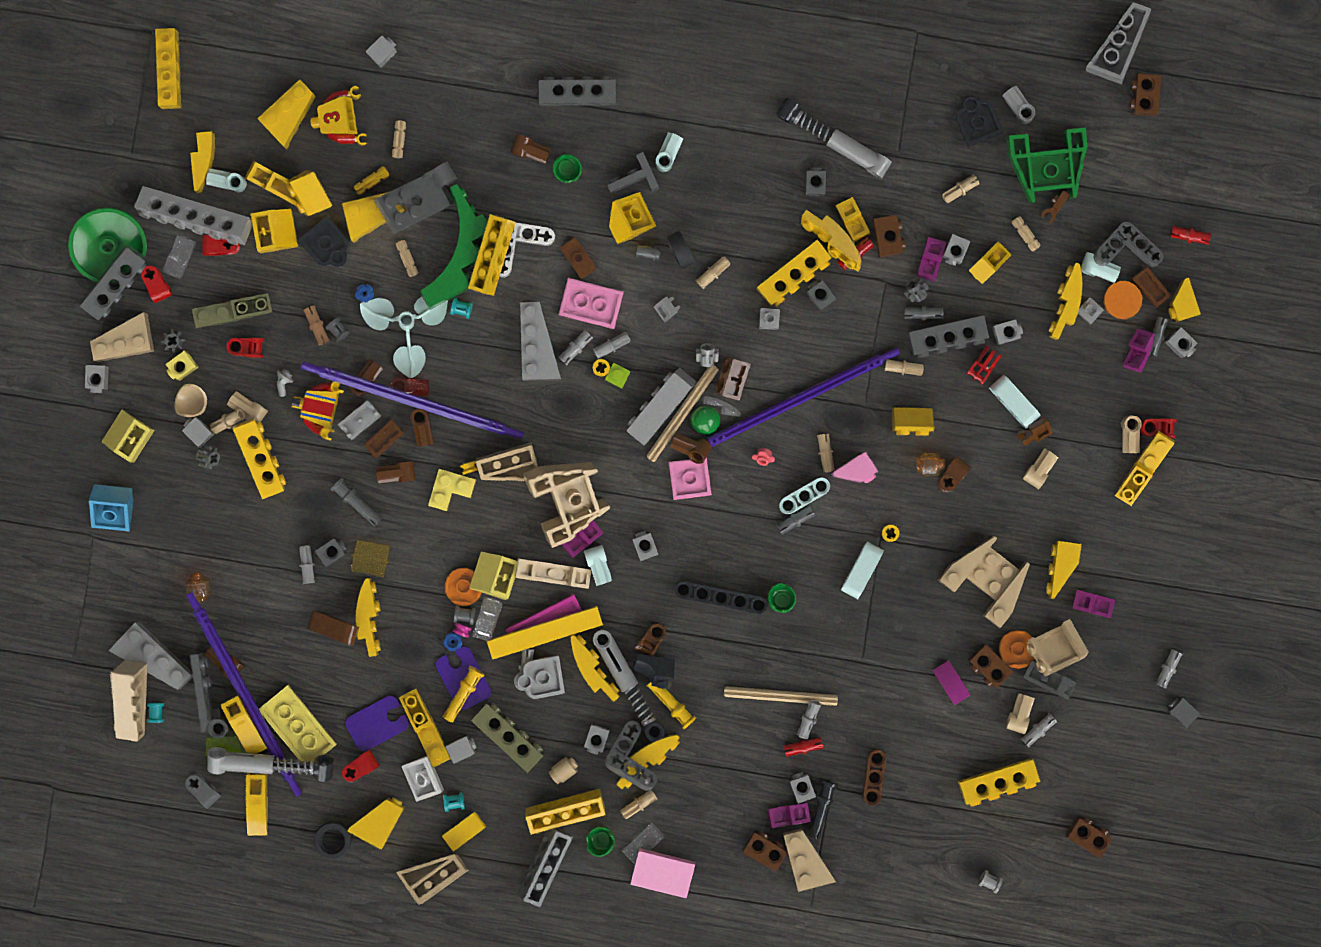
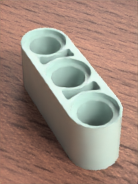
M1002 375L989 387L992 393L1024 428L1027 429L1029 425L1041 416L1005 375Z
M825 478L815 479L784 497L779 502L780 511L784 514H791L825 495L830 489L829 481ZM818 481H823L826 484V489L823 492H819L816 489ZM803 490L807 491L810 495L809 500L805 502L799 498V494ZM785 500H790L793 503L792 510L785 511L782 505Z
M867 541L847 576L841 591L858 599L884 550Z

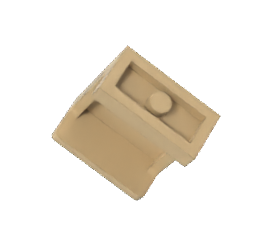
M1070 619L1036 638H1030L1027 642L1028 653L1034 656L1039 672H1043L1045 677L1084 659L1089 653Z

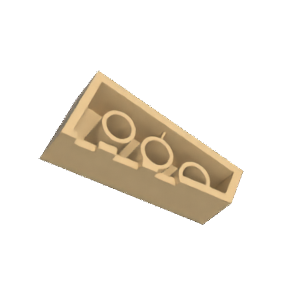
M125 660L111 672L115 720L114 730L116 738L138 742L145 735L147 663Z

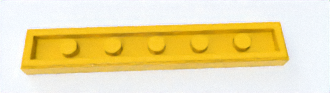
M595 606L489 639L487 644L492 659H496L603 624L598 607Z

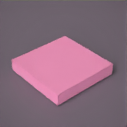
M707 457L702 464H696L690 459L669 462L674 500L712 495Z

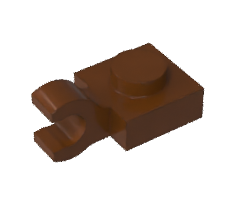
M1062 191L1060 194L1056 193L1051 200L1052 207L1045 209L1040 217L1043 218L1046 213H1049L1051 215L1049 223H1052L1056 218V214L1069 197V194L1065 191Z
M1043 417L1029 425L1030 430L1019 431L1017 437L1021 440L1023 446H1026L1033 440L1036 442L1041 441L1053 434L1047 418Z

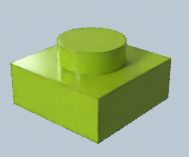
M613 363L605 380L622 389L631 371Z

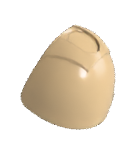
M194 384L183 385L175 398L176 413L184 417L201 415L207 405L205 392Z

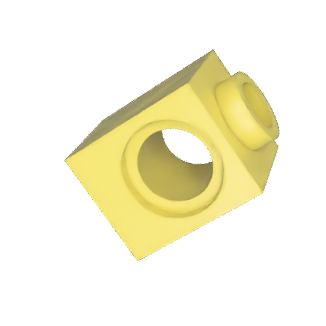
M183 351L166 364L169 368L166 370L169 376L179 381L198 368L187 351ZM179 362L185 364V369L182 372H178L176 369V365Z

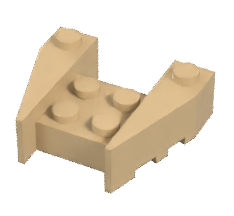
M591 462L540 466L523 473L528 489L534 498L551 491L559 516L541 523L546 540L552 548L572 540L575 534L582 528L584 530L597 516L600 517L610 509L604 498L596 500L588 476L598 471Z
M992 536L951 563L938 578V581L952 592H955L967 578L994 600L983 616L1001 628L1014 610L1030 564L1024 562L1019 569L991 548L997 539Z

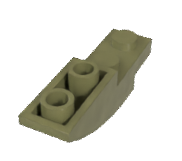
M268 293L192 309L196 329L248 319L272 312Z

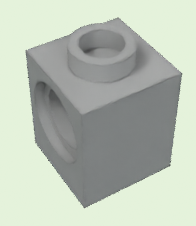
M381 36L366 50V53L381 68L397 53L394 48L396 44L389 37L385 39Z
M952 234L943 254V258L946 259L945 262L956 266V263L961 264L970 241ZM957 246L960 249V255H952L951 247Z
M761 308L759 329L778 330L780 309Z
M1016 320L992 327L997 345L1018 340L1021 338L1020 334H1023L1021 324L1017 323ZM1005 327H1010L1013 330L1011 337L1004 335Z
M1178 328L1165 341L1180 358L1190 357L1196 351L1194 347L1198 344L1182 328ZM1180 339L1186 341L1187 346L1185 349H1181L1178 346Z
M86 365L85 388L90 389V393H102V390H108L109 367ZM99 374L101 381L95 385L92 381L93 376Z
M191 417L183 425L185 428L182 432L198 447H202L214 435L197 417L194 419Z
M646 531L635 534L636 538L632 540L640 561L658 555L651 533L647 534ZM648 540L651 545L649 550H641L639 547L640 541Z
M591 724L584 747L588 748L587 751L597 755L598 752L602 753L610 729ZM599 735L602 738L601 744L594 745L591 742V737Z
M468 735L445 746L453 764L476 753L474 749L477 748L473 738L469 739Z
M800 772L792 775L793 779L789 781L797 803L816 797L808 774ZM799 782L807 783L805 791L800 792L797 790Z

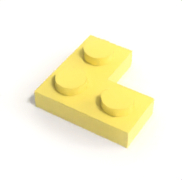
M439 469L428 506L447 511L452 493L471 498L476 479Z

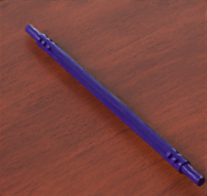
M896 347L881 355L877 354L708 436L706 440L711 444V447H714L735 435L883 365L884 361L899 355L900 352Z
M303 361L301 369L319 374V377L500 435L506 434L522 439L524 433L506 427V424L323 365L320 367Z
M193 591L188 593L186 596L195 611L194 615L270 755H274V759L278 757L279 760H283L285 758L283 752L204 607L201 608ZM281 771L283 779L288 782L296 797L301 795L302 791L294 778L295 774L291 771H288V773Z

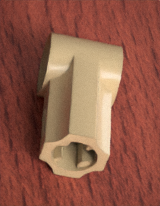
M237 391L227 403L235 411L238 408L243 410L246 420L256 417L258 422L262 421L268 412L264 407L250 401Z
M1127 415L1121 420L1122 453H1139L1140 428L1142 424L1137 416ZM1130 419L1135 421L1133 429L1127 427V422Z
M1044 448L1022 479L1040 489L1058 457Z
M1018 693L1013 711L1008 716L1006 729L1022 734L1026 733L1030 720L1029 714L1035 698Z

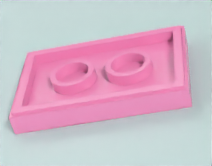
M568 278L559 315L614 329L624 292Z
M639 848L631 885L687 898L696 862Z

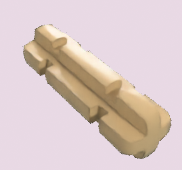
M398 120L395 122L393 158L403 157L402 148H404L406 122Z
M1022 217L1015 218L1012 224L1015 228H1018V233L1025 243L1029 244L1030 250L1035 251L1038 249L1040 243L1037 239H1034L1035 236L1028 226L1024 225Z
M398 241L396 247L400 251V257L405 268L407 267L408 276L413 277L418 274L417 267L414 266L415 263L409 249H407L406 241Z

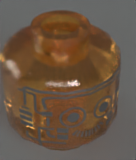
M923 452L916 460L917 472L921 473L923 477H938L941 471L945 469V459L941 458L938 452Z
M202 573L191 574V578L185 581L186 593L188 594L193 591L198 602L208 600V597L212 594L210 579L207 576H202Z

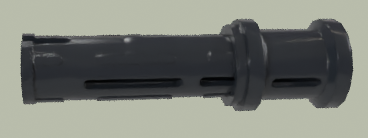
M828 780L821 781L822 788L820 794L817 795V808L808 833L809 837L820 839L829 805L834 801L832 798L835 788H838L837 783Z

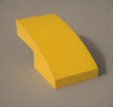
M853 197L836 205L837 211L853 242L870 235V231Z
M473 812L443 834L442 837L452 851H455L486 828L477 813Z

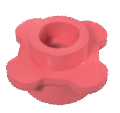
M760 448L757 450V454L752 455V459L757 460V463L763 466H767L768 463L775 460L772 452L766 448Z

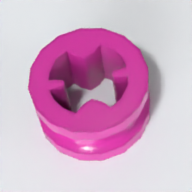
M455 623L456 629H453L452 632L468 638V632L471 631V628Z

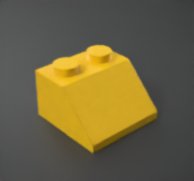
M305 170L287 181L289 185L287 190L298 201L296 206L301 214L304 213L310 216L332 206L314 172Z

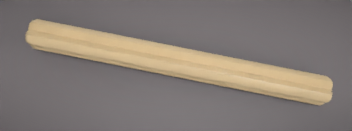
M716 366L708 367L647 454L648 459L653 462L656 461L718 372Z
M729 686L724 688L725 697L808 704L811 699H814L822 705L836 706L838 704L837 695Z

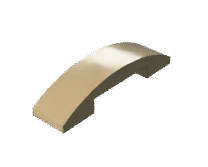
M518 559L515 578L589 589L591 577L590 569Z

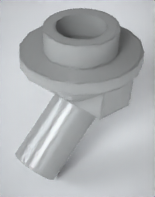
M285 369L282 371L277 370L279 397L287 395L285 384L294 381L291 378L293 375Z

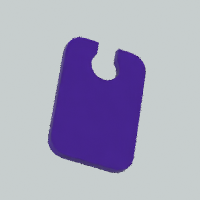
M461 647L455 651L462 661L461 666L457 669L450 667L447 655L439 658L436 662V668L452 699L460 688V681L464 680L469 672V666H473L481 671L473 653L468 647ZM485 677L480 678L475 686L476 690L470 693L461 710L468 709L490 696L491 689Z
M387 696L347 718L346 727L359 750L367 751L408 728L409 721L405 714L400 716L397 721H390L387 718L389 709L401 706L396 697Z

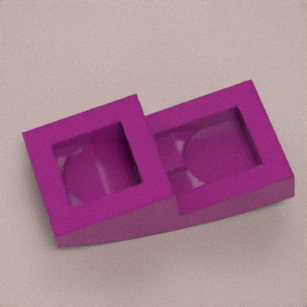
M928 237L916 277L935 282L947 242Z
M1137 328L1129 343L1131 349L1123 362L1125 368L1142 372L1152 348L1154 333Z
M592 520L588 527L584 530L582 528L575 534L572 540L561 544V546L573 558L601 536L603 532Z
M1077 590L1072 609L1111 618L1116 600Z
M949 660L933 670V673L954 705L971 696Z
M807 802L767 809L770 828L811 822Z

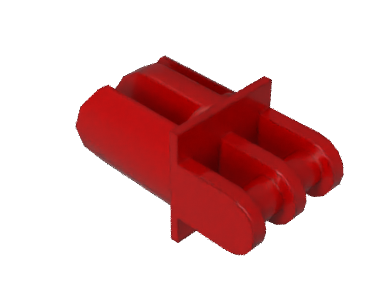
M988 345L985 346L966 373V375L970 374L973 376L974 380L980 381L981 385L1002 357L1001 354H998L989 368H987V364L996 353L992 349L983 363H980L990 348ZM975 365L980 368L978 372L973 370ZM982 370L987 373L984 377L980 375Z

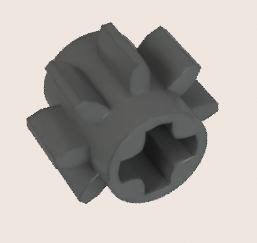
M921 278L918 280L911 279L905 286L907 290L904 294L911 302H921L926 298V290L929 287Z
M171 329V334L164 333L166 338L161 343L167 345L166 351L172 348L173 353H176L178 348L184 349L181 345L186 340L180 337L182 332H178L176 335L174 329ZM171 338H176V345H171Z
M204 445V448L198 449L196 459L199 461L198 466L212 469V466L218 465L220 455L216 452L218 448Z

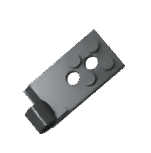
M445 162L425 173L422 177L376 198L374 202L392 233L395 234L454 205L455 202L446 186L452 184L458 178L449 163ZM412 197L417 198L420 205L413 204ZM396 205H401L404 208V213H400Z
M204 652L190 655L201 732L208 731L212 737L222 738L229 733L230 724L226 719L221 718L220 708L212 709L209 687L212 686L211 676L207 675L206 669L209 667L208 658L204 655ZM216 723L223 725L224 730L222 733L216 732Z

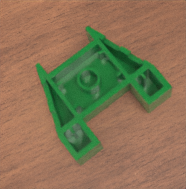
M1086 128L1063 131L1065 149L1030 153L1028 134L1006 137L1008 158L1029 203L1035 202L1034 192L1069 188L1070 199L1076 198L1088 147Z

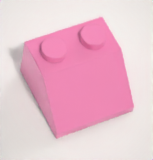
M864 452L832 472L831 475L845 480L868 483L876 478L875 473L878 470L867 453Z

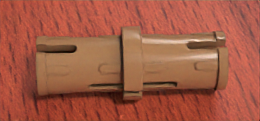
M311 306L310 310L306 308L303 311L310 323L309 328L311 331L313 330L320 346L323 345V341L326 344L330 340L324 330V323L320 320L315 309L316 307Z

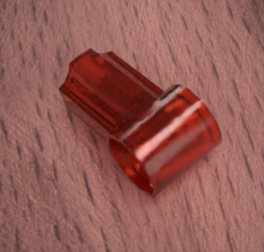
M395 378L390 384V387L395 389V384L401 381L405 386L403 392L416 396H428L429 379Z

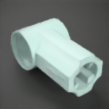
M667 133L660 152L656 157V168L661 172H667L672 168L674 159L683 141V138L674 133ZM667 158L670 163L667 166H662L659 160Z
M209 169L206 178V185L235 192H242L247 186L246 179L237 173ZM239 178L240 185L233 187V180Z
M1086 252L1080 267L1081 272L1115 283L1121 267L1112 263L1100 266L1094 261V254Z
M600 545L584 550L596 586L612 581L603 546Z

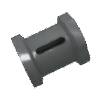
M339 317L326 326V329L330 330L337 338V343L351 333L350 330H346L340 323Z
M456 605L454 622L463 621L473 625L476 608L465 609Z

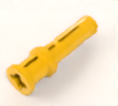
M469 666V672L464 680L460 681L458 692L442 716L449 722H454L471 692L476 690L475 686L480 678L484 677V673L473 666Z
M651 682L647 685L672 712L671 716L675 717L683 725V729H686L696 719L695 716H692L685 709V705L680 704L666 688L660 689L651 686Z

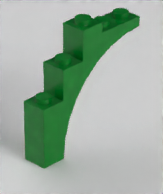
M457 184L450 187V192L455 201L459 216L458 244L444 272L433 283L420 291L429 310L468 290L471 279L467 272L463 273V270L476 263L480 248L477 244L474 245L473 243L483 238L489 220L483 214L475 217L477 212L474 206L468 204L465 199L468 197L463 187L459 188Z

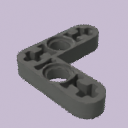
M1130 222L1120 224L1096 250L1093 256L1096 264L1105 266L1126 245L1149 267H1156L1163 261L1161 250ZM1125 228L1128 230L1127 234L1123 233ZM1110 240H1116L1119 244V247H1112L1110 244ZM1136 240H1140L1143 243V249L1136 246ZM1107 250L1109 253L1102 259V254ZM1152 255L1156 256L1155 260L1151 259Z
M629 721L622 729L607 755L605 765L609 770L641 789L651 790L657 783V776L652 771L627 757L641 733L640 724L635 721ZM631 727H632V728H634L635 730H634L633 734L631 735V737L629 738V737H627V735H628V733H629V731H630V729H631ZM621 741L627 743L628 749L622 750L619 748L618 743ZM614 757L617 759L615 764L612 763ZM629 766L633 767L636 770V774H628L626 768ZM647 777L650 778L649 784L645 783Z

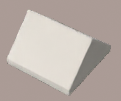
M428 756L402 766L416 802L443 792L444 789Z

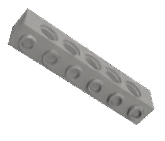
M144 186L134 206L143 218L149 219L151 217L163 224H167V222L174 224V226L180 229H192L194 233L200 235L205 233L217 240L222 238L233 245H238V243L245 245L253 226L249 217ZM161 205L160 208L154 209L155 206ZM179 210L178 213L172 214L173 211ZM197 215L196 218L189 220L191 216ZM215 220L213 224L207 225L209 221ZM232 225L231 229L225 230L227 226Z

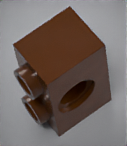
M897 215L873 219L879 258L901 255L903 249H906L905 240L900 237L899 232L902 230L901 219H897ZM886 232H892L895 239L887 241L885 239Z

